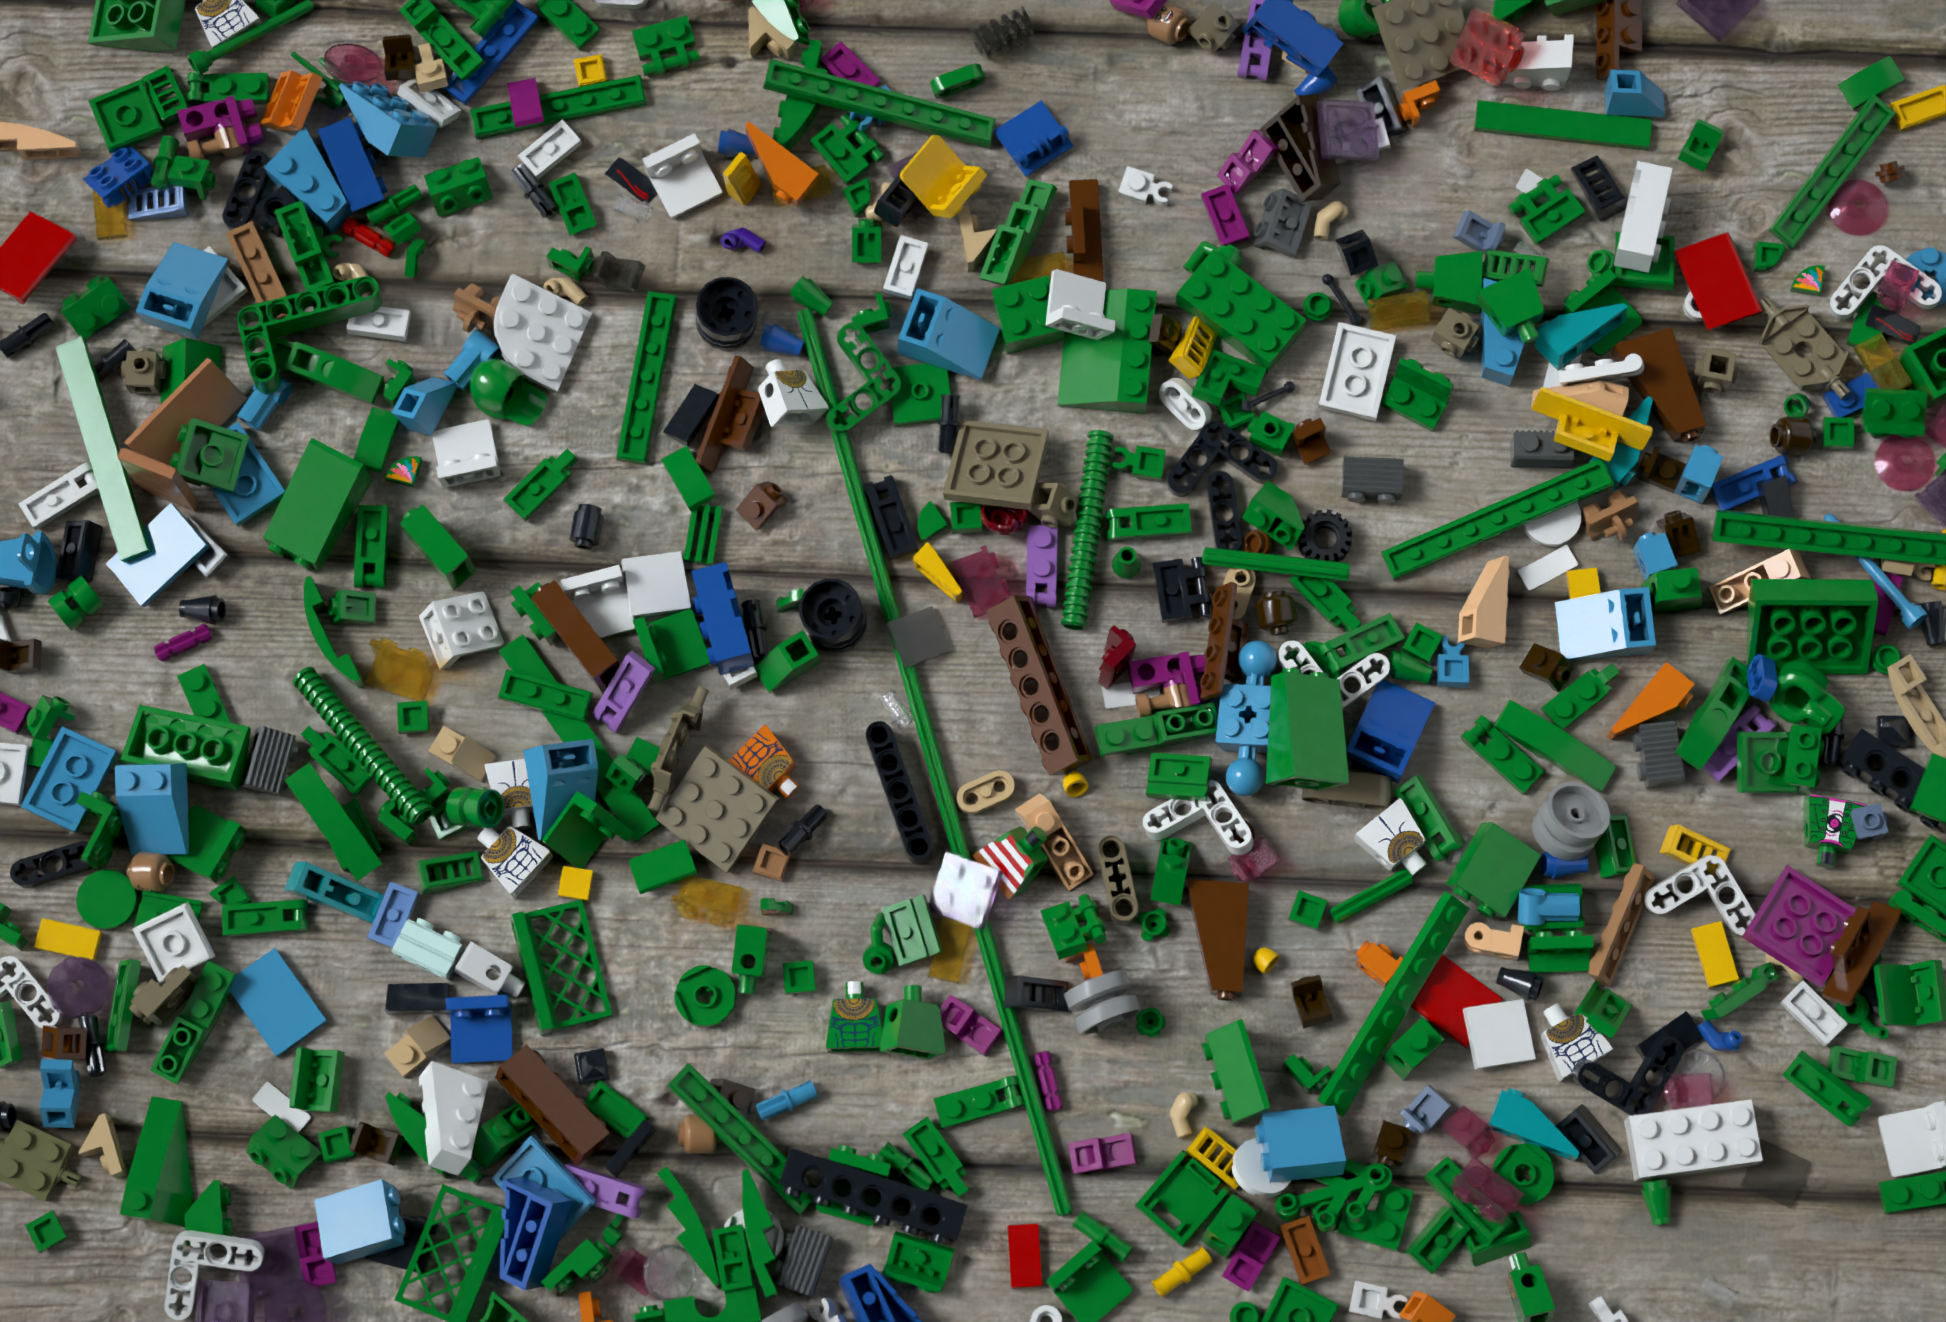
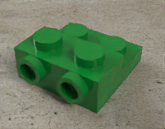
M191 418L187 425L182 424L180 427L177 441L182 442L179 453H173L169 466L176 468L187 483L200 487L206 485L232 493L249 436Z
M586 1239L541 1282L556 1297L560 1293L566 1295L577 1284L574 1279L578 1276L587 1284L591 1280L594 1283L599 1281L608 1272L606 1266L610 1263L609 1260L613 1256L598 1240L593 1244L589 1239Z

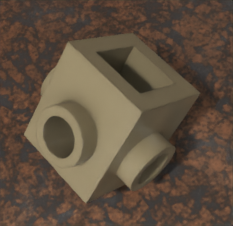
M1213 1L1189 27L1187 32L1197 40L1201 47L1213 54L1220 46L1225 50L1236 38L1233 32L1239 26V23L1233 19L1228 11L1222 9Z
M1448 308L1434 330L1431 341L1439 345V348L1445 354L1452 357L1456 355L1462 359L1466 351L1471 353L1480 339L1477 336L1479 325L1476 324L1475 319L1466 313L1459 314Z
M140 347L136 351H127L126 361H122L121 365L122 378H125L124 385L131 394H160L161 379L166 377L165 361H162L158 353L151 348Z
M1707 348L1702 359L1697 358L1693 376H1698L1697 387H1702L1704 391L1714 394L1721 393V391L1726 392L1730 383L1735 384L1739 366L1734 365L1736 353L1719 348Z
M1038 483L1032 510L1028 511L1039 518L1041 524L1046 527L1071 526L1079 498L1072 494L1066 485L1060 483Z

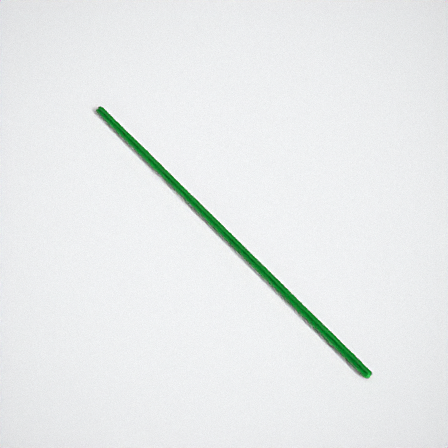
M805 308L797 312V317L819 393L829 407L825 412L827 416V413L839 401L812 309ZM835 412L836 418L833 422L836 425L841 423L843 426H846L843 415ZM831 431L1056 1214L1058 1216H1065L1072 1213L1073 1208L1015 1009L1005 1008L1004 1006L1006 977L847 431L843 433Z

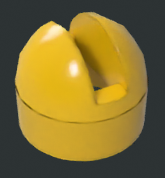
M1072 771L1069 775L1066 774L1062 780L1063 788L1069 797H1079L1089 787L1085 776L1079 771Z
M1266 947L1259 948L1253 955L1255 967L1264 975L1272 970L1279 959V955Z

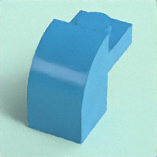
M42 1059L40 1072L44 1090L39 1108L43 1127L74 1128L79 1106V1070L74 1069L73 1060Z

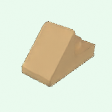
M751 6L748 10L751 58L767 44V47L773 54L778 57L782 55L789 61L796 54L795 42L772 26L755 7Z
M968 205L964 206L958 214V221L967 269L970 272L976 269L990 250L997 229L979 232L976 214H970Z
M445 726L442 727L428 750L429 754L479 782H482L486 775L485 764L493 763L496 755L469 736L463 737Z
M432 1015L405 1030L407 1035L384 1054L399 1073L406 1078L449 1043L451 1037Z
M104 1113L98 1116L79 1151V1155L86 1158L104 1152V1155L100 1156V1160L105 1173L110 1172L112 1177L118 1179L129 1174L112 1117Z

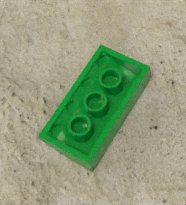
M139 705L120 760L124 764L187 763V780L238 791L246 763L251 728L249 726Z

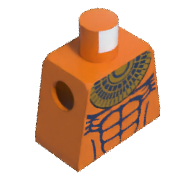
M765 724L729 760L770 792L777 789L786 799H789L799 788V785L789 777L796 768L794 761Z

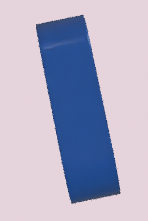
M1758 654L1752 659L1748 667L1747 681L1750 695L1763 702H1767L1773 696L1778 680L1774 660Z

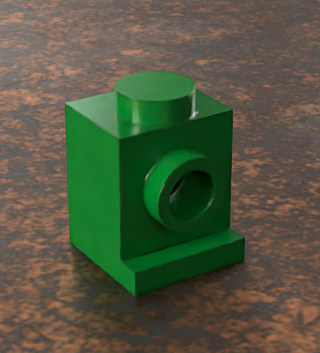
M1263 411L1260 418L1254 415L1248 426L1247 432L1251 433L1249 442L1281 458L1293 436L1295 424L1287 423ZM1265 427H1269L1275 430V432L1272 434H1268L1265 432L1264 429Z

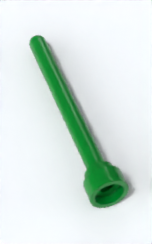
M305 0L207 52L205 50L201 52L196 50L187 55V59L191 68L197 76H200L209 71V67L213 65L212 62L312 11L314 9V2L312 0Z

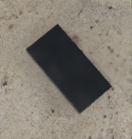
M643 1121L605 1165V1168L614 1177H618L656 1132V1129L649 1122Z

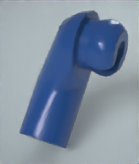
M1706 1020L1697 1026L1708 1045L1716 1051L1732 1052L1737 1050L1743 1042V1037L1738 1031L1732 1030L1731 1033L1718 1032L1710 1021Z

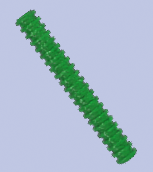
M1092 430L1087 435L1090 440L1086 442V446L1089 449L1085 450L1087 458L1084 459V464L1086 467L1082 470V473L1085 475L1081 477V482L1084 484L1080 485L1082 493L1079 494V500L1081 502L1077 505L1080 511L1076 512L1078 520L1075 521V526L1077 529L1073 533L1076 538L1072 540V544L1075 547L1071 548L1073 556L1070 557V562L1072 564L1068 568L1071 573L1067 575V580L1070 582L1066 583L1068 591L1065 592V598L1067 600L1063 603L1066 609L1062 610L1064 618L1061 619V625L1072 630L1087 628L1085 620L1089 616L1086 611L1090 609V605L1087 602L1091 601L1089 593L1092 592V586L1090 584L1094 581L1091 575L1095 573L1093 568L1096 565L1094 557L1097 556L1095 548L1099 545L1096 539L1100 538V533L1097 531L1101 529L1099 522L1102 521L1103 516L1100 513L1104 510L1101 504L1105 503L1103 495L1106 494V488L1104 486L1108 482L1105 477L1109 475L1107 470L1110 467L1108 460L1111 459L1109 451L1113 447L1110 442L1114 440V436L1111 433L1103 430Z
M307 667L299 671L293 679L292 684L294 687L298 688L301 695H304L303 697L306 701H309L311 707L314 708L317 714H320L322 720L325 721L328 727H331V730L337 734L336 736L339 740H342V743L348 747L347 749L350 753H353V756L359 760V763L370 773V776L376 779L375 782L387 793V796L398 806V809L404 812L403 815L406 819H409V822L414 826L424 823L431 816L433 807L427 804L428 801L422 797L419 791H416V787L413 784H410L411 781L405 777L402 771H399V767L394 764L391 758H388V754L383 751L380 745H377L374 738H371V734L366 732L363 725H360L359 720L355 719L352 712H349L348 707L344 706L341 699H338L337 694L333 693L330 686H327L325 680H322V677L316 673L317 671L314 667Z

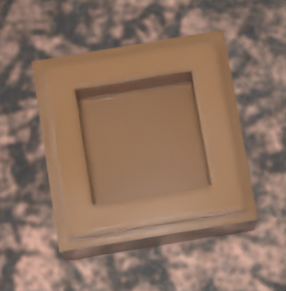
M762 843L753 873L782 882L791 856L784 855L776 847Z

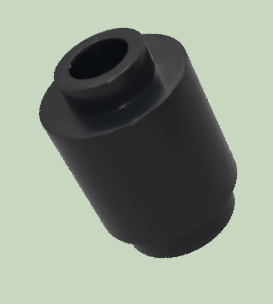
M579 504L578 510L574 511L569 540L575 543L574 546L576 548L591 550L592 546L599 545L603 523L602 509L591 504Z

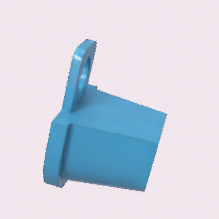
M35 531L33 536H30L28 533H22L20 538L0 541V585L29 589L34 594L49 593L54 585L57 572L56 553L50 539L42 531Z

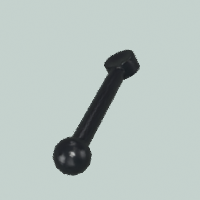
M1325 274L1322 278L1323 283L1331 288L1351 317V325L1359 326L1362 322V317L1353 312L1333 283V276Z
M1288 381L1284 384V387L1253 401L1244 400L1240 405V409L1244 413H1249L1254 406L1284 392H1293L1295 384Z

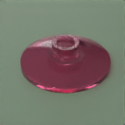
M337 44L330 47L324 55V65L327 71L345 82L354 83V81L368 83L375 80L381 73L382 63L380 58L372 50L358 44Z
M1853 179L1845 181L1828 202V212L1832 222L1838 229L1850 235L1863 236L1876 231L1882 225L1887 215V202L1884 194L1877 186L1865 180ZM1860 200L1865 206L1859 208L1855 205V201Z
M1896 434L1885 439L1878 447L1874 464L1877 475L1887 486L1898 491H1913L1924 486L1931 478L1935 460L1932 450L1921 438L1917 436L1905 438ZM1902 456H1910L1912 462L1909 464L1904 463Z

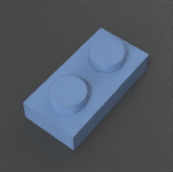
M390 882L367 938L393 948L406 920L411 917L420 895L419 892Z

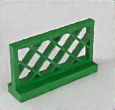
M577 900L527 913L522 911L511 914L510 922L540 1036L552 1034L553 1031L612 1017L583 901ZM578 910L580 921L575 929L559 921L565 911ZM559 913L556 918L551 916L552 914ZM544 917L553 924L547 934L543 936L533 930L531 919ZM556 925L571 933L564 947L548 939ZM581 925L584 935L578 932ZM574 936L585 941L588 949L582 958L567 950ZM536 938L542 941L539 947L537 945ZM545 943L560 951L553 965L545 962L540 957L539 952ZM563 954L579 962L571 976L556 968ZM588 955H590L591 963L586 961ZM582 965L594 971L595 979L590 987L574 979ZM543 966H544L545 968L549 969V972L547 973L546 976H545V972H544ZM552 972L568 980L560 994L548 988L547 981ZM571 983L586 991L579 1005L563 997ZM596 983L598 986L599 993L593 990ZM592 994L602 1001L604 1011L592 1014L583 1009L582 1006L588 996ZM551 996L557 999L554 1005L552 1003ZM560 1001L575 1009L571 1019L557 1022L555 1009ZM579 1012L585 1015L576 1018Z
M442 1184L394 1301L447 1322H467L504 1233L505 1219H501L502 1209L505 1208ZM449 1193L458 1197L463 1209L445 1216L441 1206L445 1194ZM463 1199L474 1204L466 1207ZM479 1206L491 1210L487 1223L474 1228L468 1211ZM440 1210L443 1218L434 1221ZM465 1213L471 1230L454 1236L448 1219ZM445 1222L451 1238L433 1245L429 1235L432 1226ZM484 1228V1231L479 1240L476 1231ZM473 1233L478 1244L475 1252L462 1257L456 1240ZM428 1239V1242L431 1247L422 1250L426 1240ZM453 1242L459 1259L442 1266L435 1249ZM433 1251L439 1267L421 1274L417 1264L420 1255ZM472 1257L470 1265L467 1269L464 1260ZM461 1262L466 1273L463 1281L450 1286L444 1269ZM414 1269H416L418 1276L410 1279ZM441 1271L447 1288L430 1295L423 1278ZM420 1280L427 1296L415 1302L404 1298L403 1295L407 1285ZM460 1286L458 1294L455 1298L452 1289H455ZM449 1291L454 1302L449 1315L437 1311L432 1298ZM429 1300V1303L432 1308L424 1306L420 1303Z

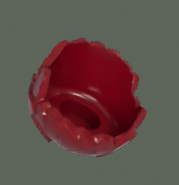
M984 505L981 508L980 517L985 527L992 532L999 533V535H1011L1020 531L1025 526L1029 511L1026 509Z

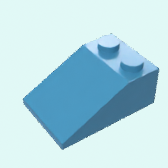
M187 763L115 765L116 799L131 855H136L142 851L161 854H189Z

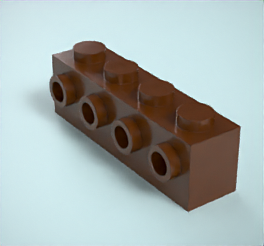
M525 1045L499 1066L495 1077L496 1080L577 1166L605 1144L610 1134L605 1122L600 1117H595L587 1109L585 1101L579 1095H574L566 1087L563 1077L557 1072L553 1073L545 1064L543 1056L538 1051L532 1050L528 1045Z

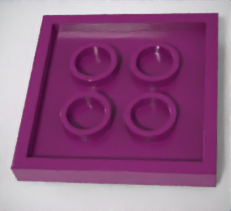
M1786 865L1748 925L1742 938L1821 988L1834 968L1833 958L1830 956L1831 946L1836 939H1840L1846 919L1849 916H1853L1856 909Z

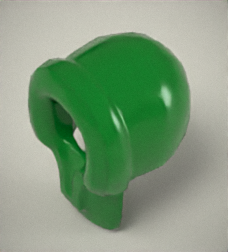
M1342 0L1337 15L1341 29L1348 36L1356 39H1367L1375 35H1381L1379 25L1372 10L1376 5L1367 3L1368 0ZM1381 0V1H1382L1383 4H1384V3L1390 2V1H1392V0Z
M488 359L481 362L473 370L470 379V392L477 408L484 414L494 419L505 420L508 418L526 426L534 424L546 405L547 396L541 390L528 383L518 368L501 359ZM511 387L513 388V394L509 401L504 404L506 395Z
M1802 660L1790 661L1778 670L1777 687L1773 696L1768 700L1771 709L1780 718L1789 723H1804L1809 727L1822 728L1821 734L1830 733L1843 718L1845 707L1827 692L1828 678L1817 667Z

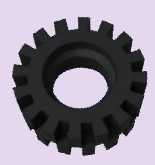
M1328 509L1326 513H1322V510H1317L1316 514L1313 515L1311 513L1307 516L1306 520H1303L1305 528L1297 543L1300 546V553L1304 554L1305 558L1335 562L1344 560L1346 554L1349 553L1353 537L1352 529L1348 526L1349 522L1346 518L1344 520L1341 518L1342 514L1338 512L1336 515L1332 514V510ZM1321 528L1332 530L1337 539L1335 545L1327 549L1318 547L1313 539V535L1317 530Z

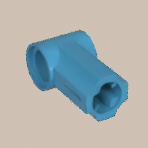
M475 330L467 338L462 348L463 351L444 372L445 377L449 381L455 382L458 385L457 388L463 391L470 385L473 370L481 362L488 359H497L501 354L500 346L479 330Z
M271 373L262 374L260 379L268 378ZM281 377L280 387L271 394L260 393L254 385V392L237 417L249 427L260 431L276 406H281L288 399L293 384Z
M1537 888L1519 890V923L1541 925L1545 921H1578L1580 916L1578 893H1547L1545 890Z

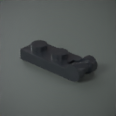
M893 475L886 476L884 481L873 484V481L865 483L864 487L890 560L892 561L918 552L919 548ZM889 493V498L879 500V494Z

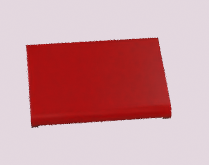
M30 211L0 247V291L12 296L24 305L29 296L69 248L78 240L77 236Z
M1729 232L1674 251L1707 331L1749 316L1759 315L1763 312Z
M1442 954L1410 1007L1466 1048L1469 1045L1463 1009L1500 1003L1502 998Z

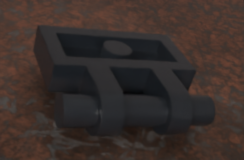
M1202 557L1192 558V569L1184 570L1182 558L1153 563L1162 623L1192 619L1191 607L1194 606L1199 607L1200 617L1212 616V594L1208 592L1206 580L1209 578L1208 569L1204 567ZM1186 581H1195L1196 595H1188Z
M399 1210V1216L403 1219L405 1228L413 1229L412 1238L403 1237L404 1245L365 1256L364 1259L407 1270L428 1217L418 1215L416 1218L401 1214V1210ZM439 1224L432 1226L429 1234L436 1235ZM425 1242L422 1250L431 1247L430 1244ZM432 1251L420 1255L417 1261L421 1274L427 1271Z

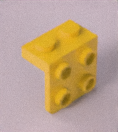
M932 135L900 172L901 180L932 215L952 218L959 214L964 207L965 201L981 188L982 181L987 177V174L981 167L966 166L939 135Z

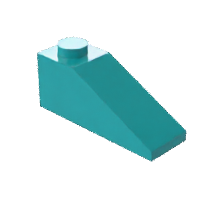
M1621 303L1559 315L1551 322L1545 321L1538 327L1537 331L1540 337L1535 341L1534 347L1558 371L1625 323L1628 307Z
M1648 396L1628 419L1647 425L1653 399ZM1616 442L1614 454L1610 462L1604 460L1614 482V487H1611L1614 491L1620 484L1626 487L1637 474L1634 468L1640 454V450ZM1594 456L1590 462L1597 460L1599 458Z
M295 862L284 889L301 898L371 924L374 922L384 897L383 894L308 862Z
M1508 1088V1091L1502 1090L1499 1093L1487 1129L1524 1143L1534 1144L1544 1151L1573 1162L1578 1158L1579 1151L1532 1101L1525 1099V1093L1512 1088Z

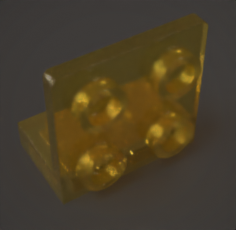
M381 637L380 641L371 639L369 645L376 656L366 679V685L411 701H424L436 672L430 660L425 657L426 653L413 647H409L408 651L398 648L396 642Z
M689 876L681 880L678 896L672 895L671 903L675 911L679 912V916L690 920H697V916L709 918L708 922L710 924L726 927L727 923L735 924L743 888Z

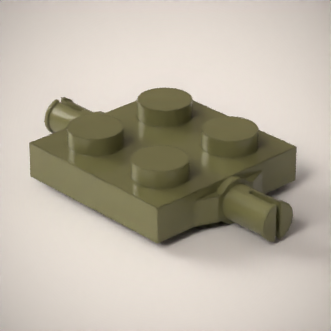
M16 1120L10 1135L5 1140L0 1139V1181L43 1201H49L54 1188L61 1181L77 1188L80 1185V1182L77 1181H82L83 1176L67 1170L68 1158L74 1144L24 1121Z

